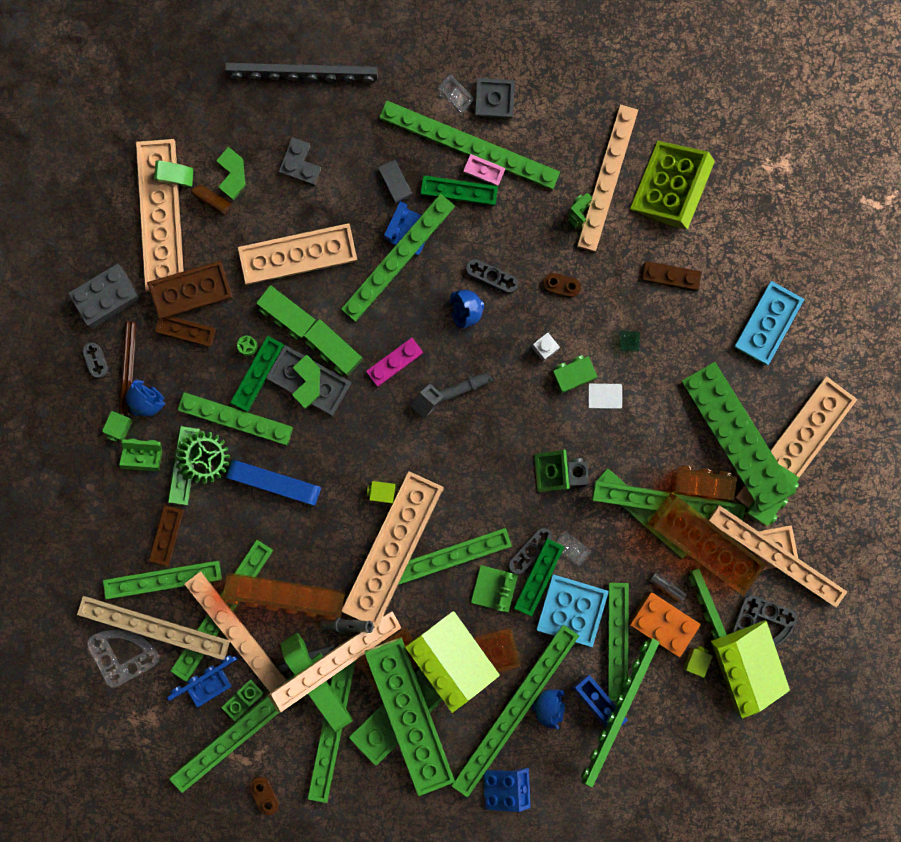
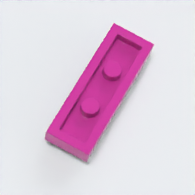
M411 338L366 372L377 387H379L424 354V352L415 340Z

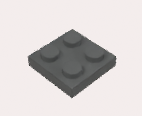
M477 78L475 117L513 119L515 80Z

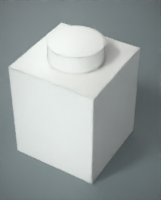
M549 333L532 345V349L543 362L560 348Z

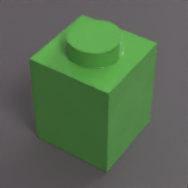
M111 411L102 432L107 434L106 438L115 442L118 439L123 440L133 420Z

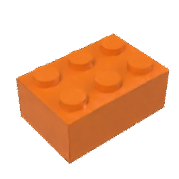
M649 591L628 622V625L648 638L660 642V646L678 657H681L701 625Z

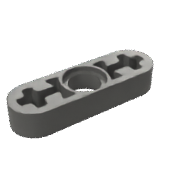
M473 259L467 264L466 271L470 277L508 294L516 291L518 280L513 275L477 259ZM477 264L478 269L483 271L484 267L487 268L484 272V277H480L482 273L479 271L472 273L470 266ZM493 271L497 274L498 278L496 281H489L487 274ZM501 275L504 276L503 281L509 282V280H512L514 287L507 289L506 284L501 282V286L498 285Z
M539 529L509 562L511 572L521 574L531 565L541 550L532 540L535 539L537 542L540 539V532H547V538L552 540L553 535L549 529ZM543 540L539 545L543 546L545 540ZM529 545L536 548V554L533 557H529L525 553V549ZM520 553L530 560L528 563L525 560L521 564L523 568L521 570L513 569L515 566L513 562H519L522 559L519 557Z

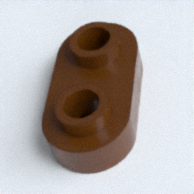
M556 273L548 274L543 281L546 291L569 298L576 297L581 290V284L576 278ZM550 280H556L557 284L551 285ZM573 284L575 286V289L570 290L568 288V285Z
M263 776L256 777L250 785L251 793L260 811L265 815H272L279 808V800L270 781ZM258 784L263 785L262 791L257 789ZM270 802L272 808H266L265 803Z

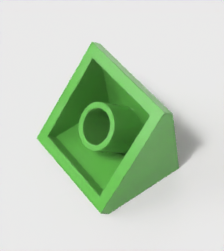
M566 450L534 454L538 492L568 490L569 477Z

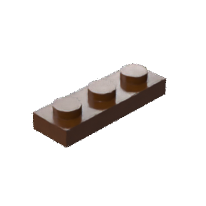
M646 261L642 281L698 291L702 271Z
M168 316L158 319L155 332L212 347L216 328Z
M164 505L149 562L165 566L170 565L184 510Z

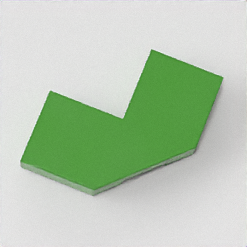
M228 147L216 160L219 165L230 173L219 185V189L234 200L246 187L244 160Z
M308 355L304 356L293 367L306 381L292 394L305 409L320 396V368Z

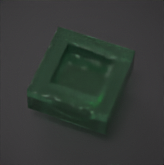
M621 331L620 351L639 352L640 332Z

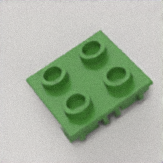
M481 565L471 603L509 613L518 575Z

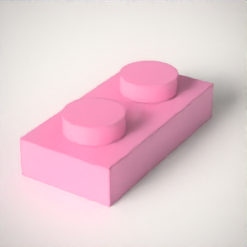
M470 154L463 173L491 185L499 186L505 168Z

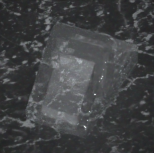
M448 73L437 87L440 98L448 100L460 113H463L474 100L451 73Z
M566 531L556 541L565 546L562 554L578 566L592 552Z

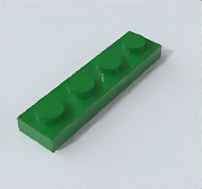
M423 176L421 196L437 198L442 194L448 200L496 206L498 186Z
M269 336L266 337L230 403L249 412L266 381L267 375L284 348V344Z
M546 538L514 605V609L529 616L533 615L564 550V545Z

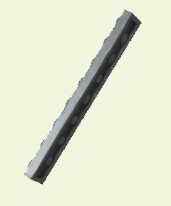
M226 63V72L228 76L234 79H241L242 77L261 79V77H268L271 80L287 78L288 80L295 81L298 78H306L308 81L325 79L330 82L336 81V79H343L346 82L362 80L367 83L378 80L377 67Z

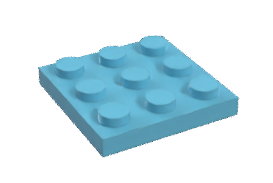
M552 574L536 630L555 636L562 624H564L579 635L576 640L577 643L593 647L609 591Z

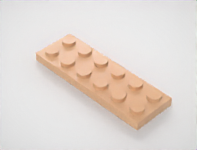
M349 223L238 247L246 285L358 261Z

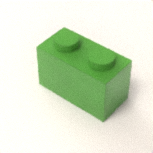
M581 355L572 359L573 363L566 365V363L555 366L556 370L552 372V375L561 394L597 378L589 356L584 358Z

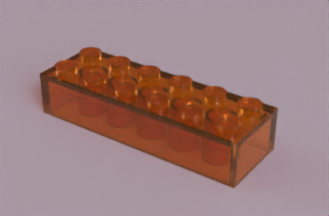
M670 493L647 524L742 596L746 594L766 567L764 562L674 494Z
M228 572L222 599H226V603L238 604L240 601L246 602L248 607L257 608L259 604L265 605V609L277 611L278 608H284L287 613L297 614V611H302L306 616L316 617L317 614L324 615L325 619L336 620V617L341 618L345 594L340 590Z

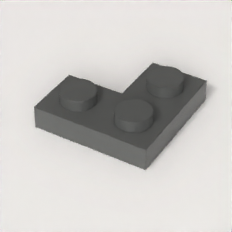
M292 137L279 173L315 186L321 167L305 161L310 143Z

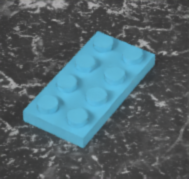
M770 281L734 348L768 366L805 299Z

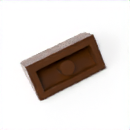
M203 185L191 189V193L195 198L223 216L227 214L232 206L230 202Z

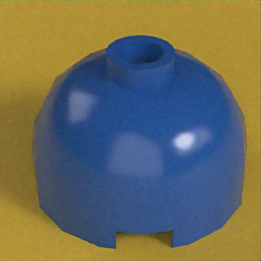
M460 290L451 293L449 304L453 303L454 312H451V315L457 327H462L463 329L478 323L484 310L482 299L470 290Z
M134 380L126 393V402L130 412L135 416L141 415L144 417L157 414L165 405V402H162L165 399L163 395L153 386L149 389L142 385L144 381Z
M545 690L533 702L532 711L535 712L538 722L544 727L559 729L557 724L563 721L565 703L561 702V696H565L564 690Z

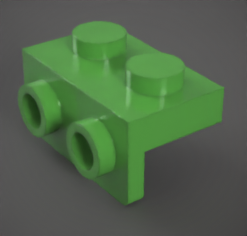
M588 193L584 196L579 195L573 201L574 204L571 206L567 216L569 218L568 222L579 230L583 228L586 222V218L582 213L589 207L592 201V197Z
M137 439L122 440L121 469L159 472L163 453L160 442L155 440L139 441Z

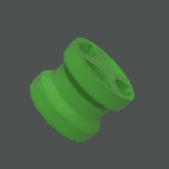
M242 336L237 342V348L244 356H253L258 350L257 342L251 336Z

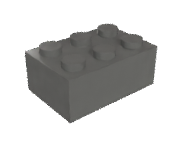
M119 264L114 265L68 293L87 326L92 329L142 300L125 270Z

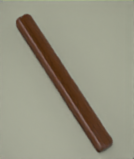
M132 321L125 322L119 402V414L123 416L130 415V408L126 402V393L133 379L136 323Z

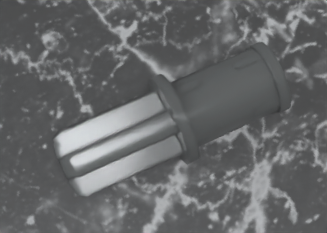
M655 572L649 581L662 590L663 594H668L679 603L683 602L686 598V593L673 585L672 581L669 582L658 572Z

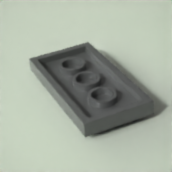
M285 345L266 379L294 393L306 382L293 369L304 355ZM314 362L320 368V396L312 405L333 416L352 382Z

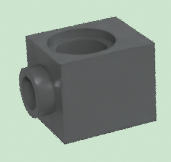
M429 384L418 394L410 406L425 419L435 410L444 396Z
M583 458L571 459V462L567 463L569 486H587L588 462H583ZM574 467L581 468V477L573 475L572 470Z

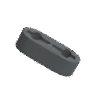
M96 343L86 344L83 348V355L91 375L96 378H104L109 370L101 347ZM91 347L97 349V351L94 352L96 359H94V357L91 354H88V352L91 351ZM96 362H98L99 366L103 367L101 374L94 371L97 369Z

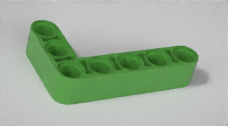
M295 633L281 643L284 660L295 676L313 664L309 657L307 646L298 633ZM327 681L308 693L335 732H338L353 721L349 712Z

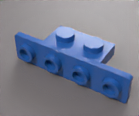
M231 655L225 657L224 660L220 661L222 664L215 668L213 665L204 670L205 675L200 678L195 676L189 679L187 686L183 688L178 686L170 691L171 695L167 697V700L172 701L188 691L196 706H202L232 687L223 669L238 661V657H231Z

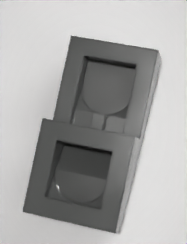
M396 160L378 167L395 203L412 196V192Z

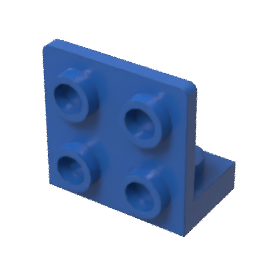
M400 201L384 234L385 241L397 245L422 215L409 210L407 204ZM425 243L420 247V249L415 253V255H420Z
M520 768L513 771L486 770L483 775L486 810L521 812L531 808L529 768Z

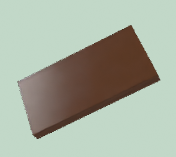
M221 261L147 282L158 319L233 297Z

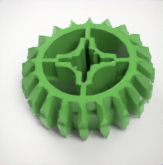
M204 431L200 432L199 437L197 433H193V440L187 436L186 441L188 444L185 442L180 444L185 449H178L177 451L183 454L182 457H177V460H183V463L179 464L178 467L186 468L182 471V474L185 475L189 472L190 474L187 479L191 480L195 476V483H199L201 478L203 484L207 483V477L210 482H214V476L220 478L221 475L218 471L226 472L222 465H229V462L224 461V458H230V455H224V451H227L228 447H221L225 443L224 440L217 443L218 435L211 439L212 432H208L205 437ZM201 441L210 443L216 450L207 451L202 446ZM193 445H196V455L189 460L190 449ZM202 452H203V454H206V455L211 454L210 456H207V458H205V462H204V463H203L204 460H202V461H200V460L195 461L196 459H199V457L202 456ZM218 455L217 464L211 470V460ZM200 464L206 473L202 474L195 471L191 465Z

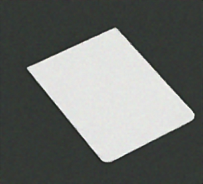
M589 383V408H622V384Z

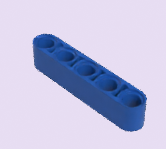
M233 459L226 478L316 506L321 490L319 486Z

